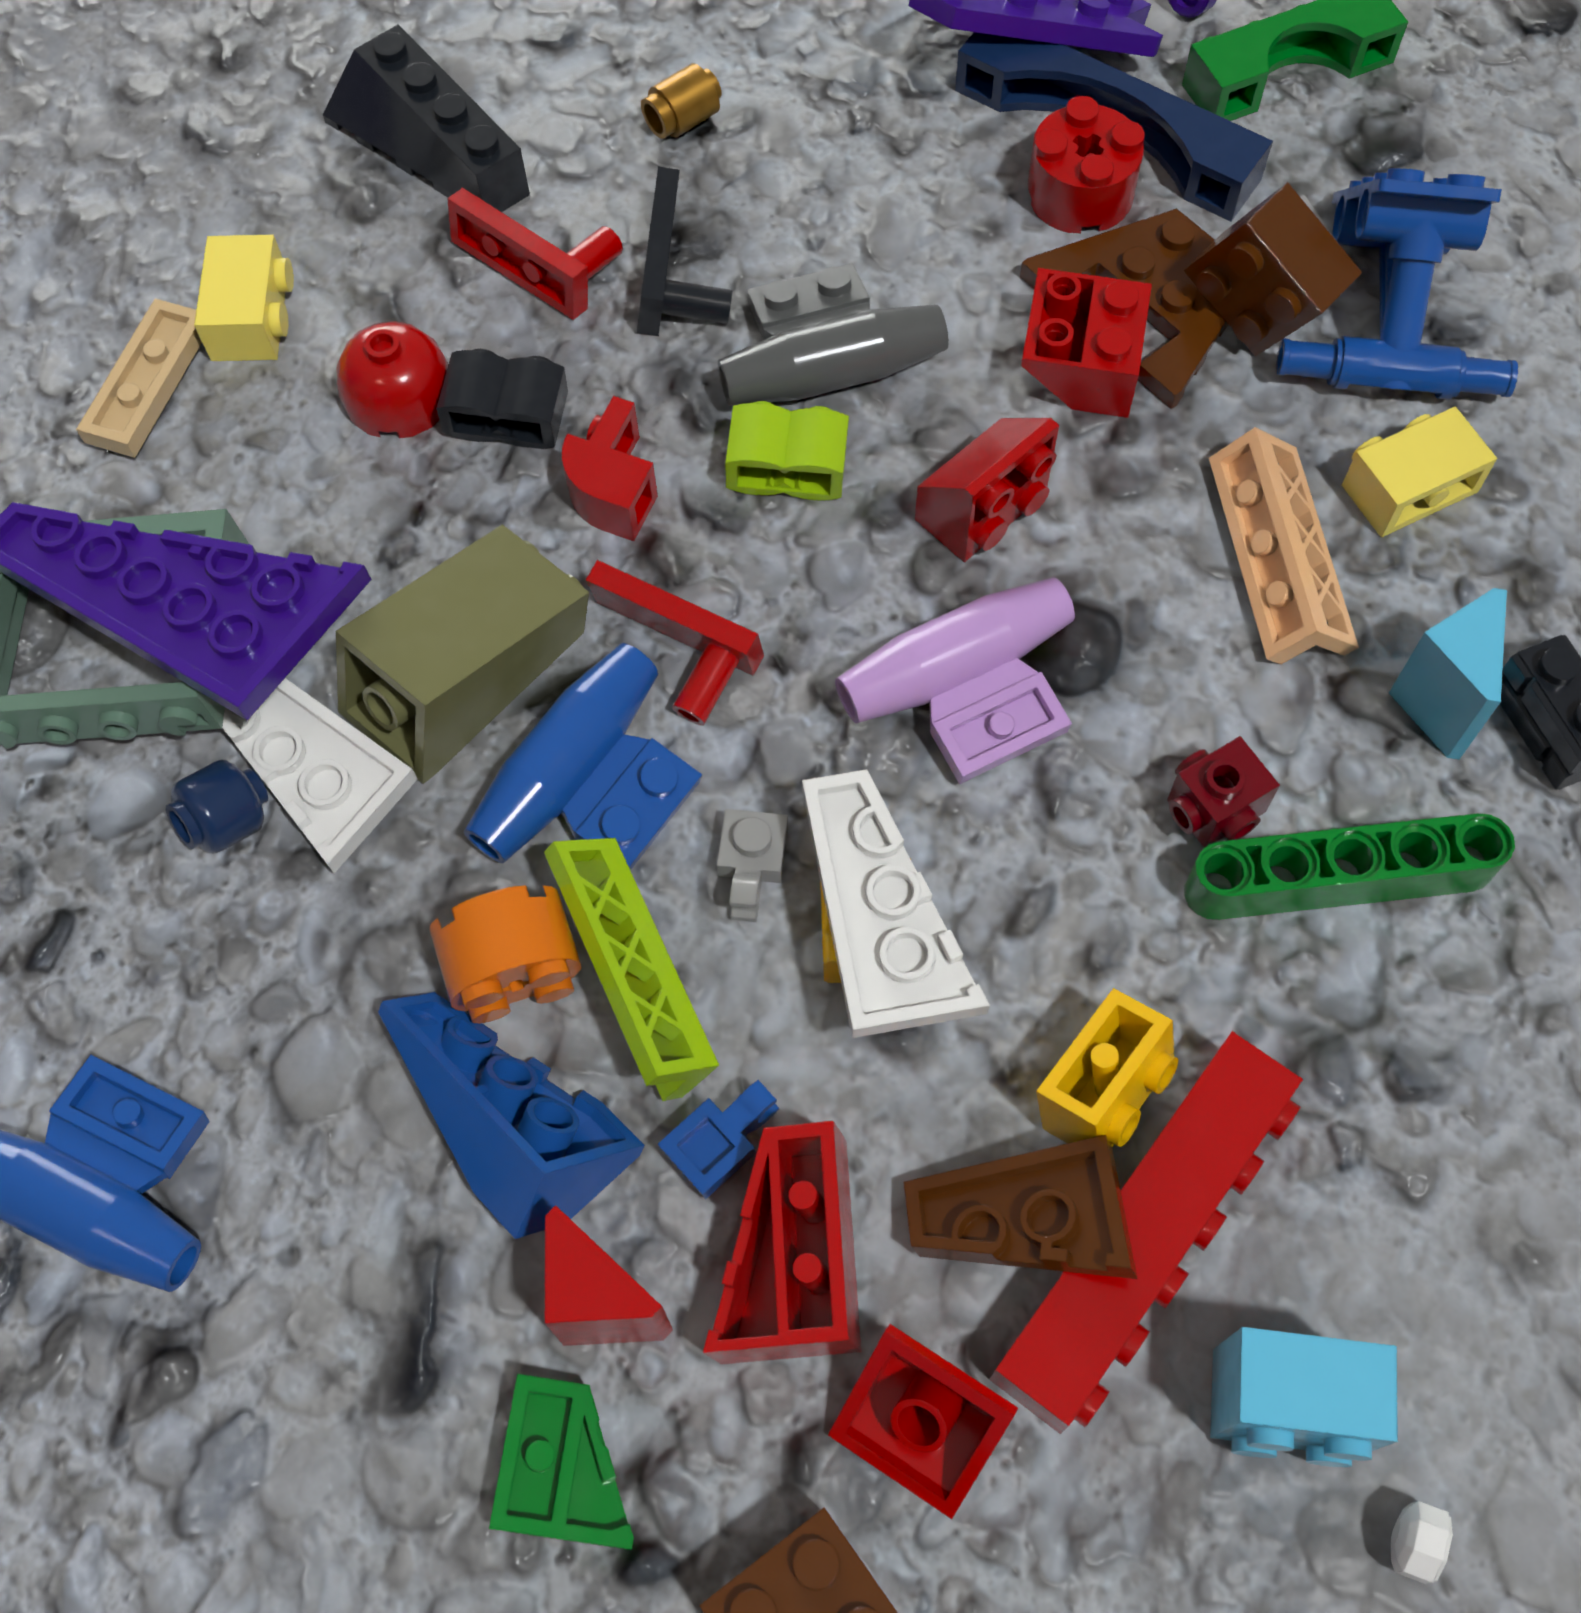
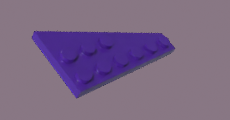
M12 502L0 514V572L247 721L372 580L362 564L343 561L341 567L316 563L311 555L290 552L287 558L258 553L253 545L166 529H164L162 535L139 531L133 523L113 520L110 526L82 521L77 513Z

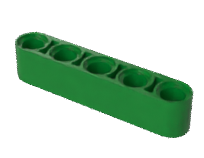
M1477 813L1219 841L1209 844L1199 853L1184 885V897L1188 906L1197 915L1206 919L1223 920L1474 892L1483 889L1509 861L1515 849V840L1510 828L1501 819L1490 814ZM1464 846L1477 849L1485 861L1472 857ZM1400 853H1408L1414 856L1420 862L1422 868H1416L1407 864L1402 859ZM1335 859L1350 862L1357 869L1359 875H1350L1342 871L1337 866ZM1278 866L1287 869L1294 876L1296 882H1285L1278 879L1272 873L1270 867ZM1216 873L1224 876L1231 883L1232 888L1219 889L1213 886L1207 880L1205 874Z

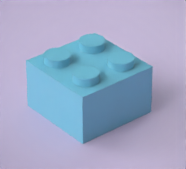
M1241 1327L1213 1349L1210 1438L1232 1441L1231 1453L1249 1457L1276 1458L1277 1451L1300 1449L1306 1450L1307 1463L1320 1466L1352 1467V1460H1372V1451L1398 1442L1397 1346Z

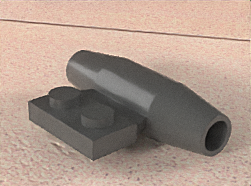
M853 263L839 267H829L819 272L787 280H777L767 285L747 289L749 308L763 340L719 359L718 372L724 396L729 406L756 401L780 402L800 400L885 378L948 349V330L943 312L938 305L870 309V297Z

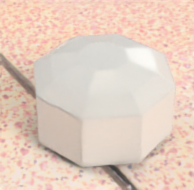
M1420 1501L1410 1503L1403 1508L1391 1536V1562L1395 1573L1424 1584L1438 1581L1447 1563L1453 1536L1449 1512Z

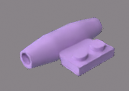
M1055 577L982 596L896 636L835 679V686L840 701L854 723L868 721L929 703L930 733L960 785L1068 732L1072 723L1043 673L1037 672L1021 661L1020 658L1074 621L1075 611L1072 600L1064 585Z

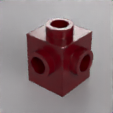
M1239 736L1210 754L1206 749H1201L1183 760L1175 769L1177 776L1167 801L1169 802L1170 813L1179 828L1186 834L1190 835L1193 833L1205 848L1224 837L1227 840H1238L1251 832L1260 823L1261 819L1259 816L1267 811L1280 784L1243 738Z

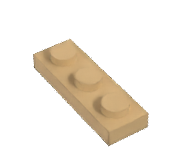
M156 298L153 300L76 428L84 443L134 458L137 456L202 344L194 326L196 309Z

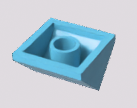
M1491 589L1424 632L1389 691L1394 700L1447 758L1460 760L1501 702L1507 590Z

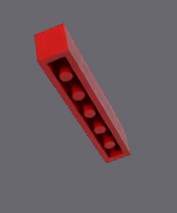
M1232 1031L1121 1189L1138 1279L1063 1272L989 1380L1059 1434L1065 1431L1073 1420L1085 1428L1110 1392L1099 1383L1114 1359L1126 1367L1150 1333L1139 1322L1153 1301L1166 1308L1189 1275L1187 1271L1178 1265L1192 1244L1204 1251L1225 1222L1227 1216L1216 1208L1228 1190L1231 1188L1242 1195L1262 1167L1264 1160L1255 1155L1254 1152L1265 1135L1269 1134L1278 1141L1297 1115L1301 1106L1290 1100L1303 1079Z

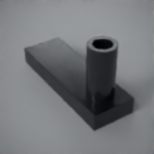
M658 166L637 324V333L659 336L661 314L728 324L732 290L666 279L680 173L678 169Z

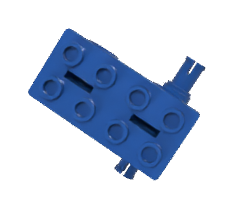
M1391 168L1388 169L1387 173H1375L1374 177H1362V181H1350L1349 188L1334 192L1332 204L1336 205L1332 235L1339 245L1379 248L1380 339L1341 336L1334 339L1332 344L1292 341L1284 338L1281 340L1278 349L1276 374L1326 379L1327 384L1332 385L1334 389L1344 390L1351 384L1433 392L1437 399L1447 400L1457 397L1460 392L1511 397L1518 378V363L1516 360L1500 361L1467 357L1466 352L1459 347L1421 343L1435 263H1441L1443 254L1446 255L1450 249L1477 251L1480 248L1486 234L1491 205L1500 202L1502 189L1484 188L1486 177L1479 175L1448 174V178H1433V182H1423L1425 171Z

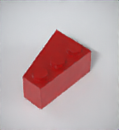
M833 1120L763 1128L740 1216L743 1218L732 1260L727 1261L722 1279V1284L724 1285L713 1330L708 1331L703 1353L720 1364L862 1352L846 1139Z

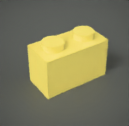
M274 234L207 236L194 326L211 361L278 360L280 337H286L289 328L288 313L284 304L285 293L292 292L294 275L291 261L289 258H282Z
M1454 406L1433 417L1430 414L1421 415L1411 421L1402 431L1385 439L1377 436L1364 442L1353 453L1351 457L1352 463L1341 486L1382 538L1478 493L1498 458L1457 407Z

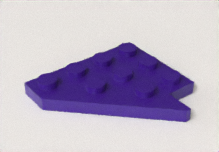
M909 0L908 4L914 10L950 29L1147 57L1157 55L1163 38L1162 34L1144 25L1152 5L1144 0Z

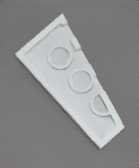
M286 678L248 721L225 708L222 728L333 873L342 866L418 780L412 768Z

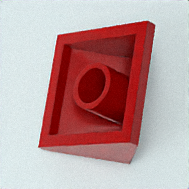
M555 1205L545 1216L546 1326L563 1346L664 1341L673 1331V1328L662 1305Z
M889 1324L829 1431L828 1436L950 1519H953L1015 1416L1018 1407L895 1326Z

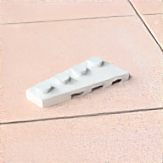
M868 770L802 780V792L852 1038L988 1014L990 1004L980 985H976L962 959L963 953L951 930H947L932 901V893L921 872L917 873L903 846L904 839Z

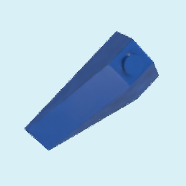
M432 992L381 1002L378 1013L473 1193L514 1239L545 1230V1216L555 1205L572 1219L641 1155L645 1145L603 1102L584 1090L574 1098L547 1080L551 1068L534 1057L526 1063L512 1057L496 1046L498 1036L495 1031L482 1023H472L469 1014L464 1011L455 1010L451 1007L449 1001L437 993Z

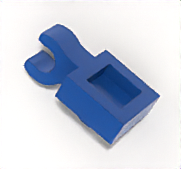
M759 1080L750 1085L723 1112L708 1098L658 1143V1146L706 1200L757 1153L755 1147L745 1136L764 1125L779 1110V1107L775 1104L777 1099Z

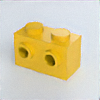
M1113 988L1036 1090L1042 1128L1065 1143L1106 1135L1112 1147L1114 1144L1119 1147L1124 1146L1138 1126L1141 1117L1139 1109L1152 1091L1156 1094L1162 1093L1176 1072L1178 1058L1174 1056L1173 1020Z

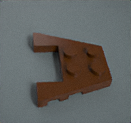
M1177 208L1029 257L1021 265L1020 278L1033 289L1035 288L1038 268L1151 283L1152 288L1147 321L1170 341L1141 362L1138 381L1170 409L1178 405L1184 395L1185 388L1192 377L1197 375L1208 352L1218 336L1221 337L1228 326L1224 318L1200 294L1197 286L1183 271L1215 239Z

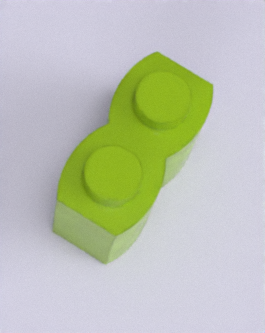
M766 401L733 406L725 461L726 488L750 495L785 493L807 500L823 501L841 498L849 416L823 406L790 411Z

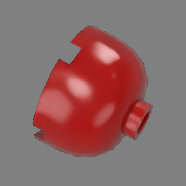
M397 321L375 323L358 331L346 343L336 366L338 394L352 423L368 435L381 438L379 431L386 433L397 432L399 438L413 437L432 428L439 421L436 408L449 363L436 341L415 326Z

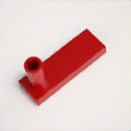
M461 188L447 198L451 242L572 320L588 309V280L620 256L623 251L619 236L606 226L597 229L566 253L464 188Z
M597 560L586 578V582L598 604L702 652L672 706V709L677 714L690 722L705 725L734 670L737 668L754 676L765 656L758 633L604 562Z

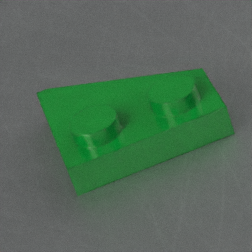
M517 1374L489 1530L632 1550L634 1536L623 1508L615 1480L616 1474L609 1450L605 1446L599 1425L600 1419L590 1385Z

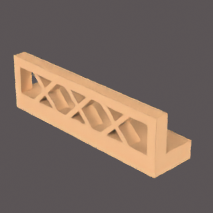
M1254 427L1209 457V461L1266 659L1283 664L1315 645L1345 656L1358 649L1359 646L1297 447Z

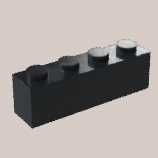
M399 24L353 50L324 110L323 118L326 124L338 131L342 128L347 129L356 135L359 144L372 152H375L377 149L383 151L396 160L398 168L411 176L418 173L432 181L434 189L447 198L461 188H464L503 212L530 195L521 148Z

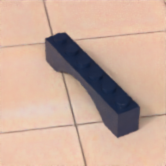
M973 32L958 50L956 92L998 112L1020 110L1055 112L1066 107L1068 101L1074 97H1091L1096 100L1098 105L1114 109L1142 126L1145 132L1144 150L1152 155L1174 180L1184 200L1232 222L1262 180L1273 140L1066 45Z

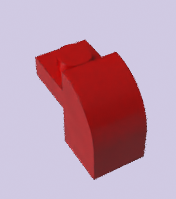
M613 396L603 415H596L592 420L586 439L567 433L562 446V462L570 499L580 517L597 529L635 541L658 497L654 464L631 455L640 438L635 403Z

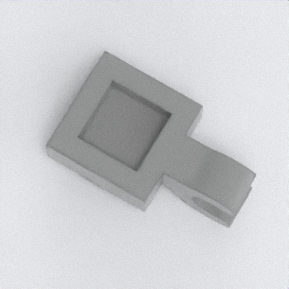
M725 809L717 860L718 877L733 878L729 901L730 906H732L731 920L757 922L762 881L781 883L788 833V815Z

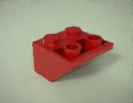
M1038 268L1021 366L1071 410L1128 418L1139 377L1152 284Z
M1000 418L917 486L915 520L964 563L981 548L984 551L992 549L1003 538L1008 526L1022 514L1025 516L1032 515L1047 499L1050 492L1048 488L1050 471L1057 457L1054 451L1059 424L1052 418Z

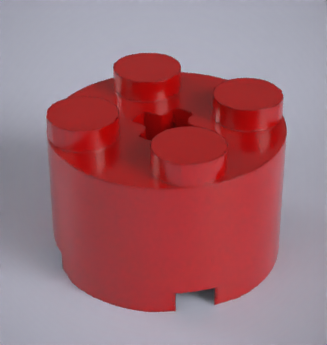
M1088 96L1074 97L1068 101L1066 107L1048 115L1035 132L1029 168L1028 190L1032 198L1031 206L1035 214L1049 226L1067 233L1081 234L1082 227L1100 225L1099 231H1103L1120 223L1129 213L1134 200L1144 153L1143 142L1145 132L1142 126L1114 109L1098 105L1096 100Z

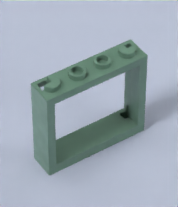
M227 509L85 521L110 526L113 520L133 523L139 531L162 535L164 529L249 544ZM0 572V745H3L6 749L12 748L16 744L35 742L65 745L75 742L76 739L107 737L115 740H129L136 737V735L169 733L185 736L186 731L222 729L225 707L182 681L7 695L29 589Z

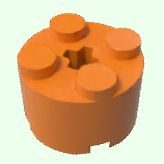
M526 885L495 890L473 897L452 907L454 921L445 927H442L438 918L431 923L429 930L451 1007L459 1011H469L472 1023L480 1024L500 1019L511 1012L509 1004L535 996L537 1003L542 1004L563 999L574 992L575 989L571 979L581 970V962L559 892L556 888L543 885L546 897H530Z

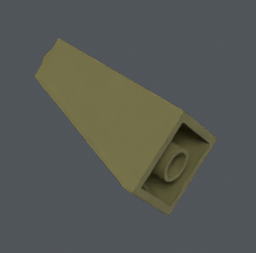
M502 524L335 631L338 712L364 735L412 768L418 781L424 784L439 772L584 633L589 591L574 576L564 573L541 555L533 544L522 540Z

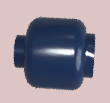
M222 759L173 784L171 789L172 802L166 805L165 810L175 833L188 848L200 847L207 853L214 854L233 846L262 828L264 822L262 804L268 801V793L263 782L252 769L248 768L242 771L235 764Z

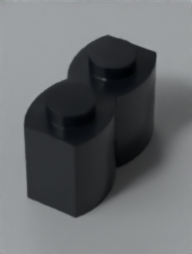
M481 348L452 352L436 408L443 433L468 441L491 442L500 440L518 447L554 448L568 395L565 368L542 356L520 357L508 360L490 350Z

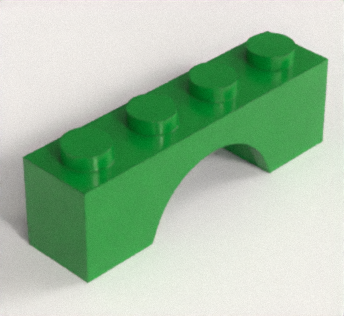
M1316 0L1308 4L1298 5L1288 11L1250 22L1245 26L1216 36H1210L1191 44L1182 86L1196 106L1229 121H1233L1258 112L1268 75L1281 67L1300 63L1316 64L1333 69L1350 79L1394 63L1408 25V20L1392 0Z

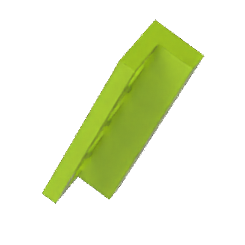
M616 838L553 841L544 851V854L646 1086L656 1085L662 1101L683 1098L719 1066V1063Z

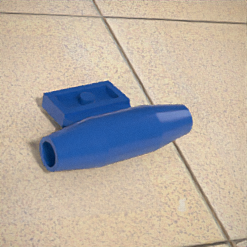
M621 643L560 695L502 764L464 829L465 836L476 848L494 861L505 863L562 813L575 838L574 840L616 838L629 869L631 870L698 786L702 778L700 772L655 739L651 738L650 740L625 735L658 676L656 666L644 653L629 644Z
M90 1055L50 1108L49 1112L51 1114L45 1143L0 1130V1220L90 1268L167 1292L175 1291L185 1282L194 1269L201 1252V1242L141 1194L164 1179H170L210 1121L204 1111Z

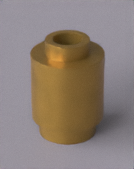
M691 63L649 89L648 96L641 100L642 114L647 125L657 137L661 139L669 135L678 137L718 113L720 109L719 98L722 96L721 87L716 76L709 69H703L699 65Z

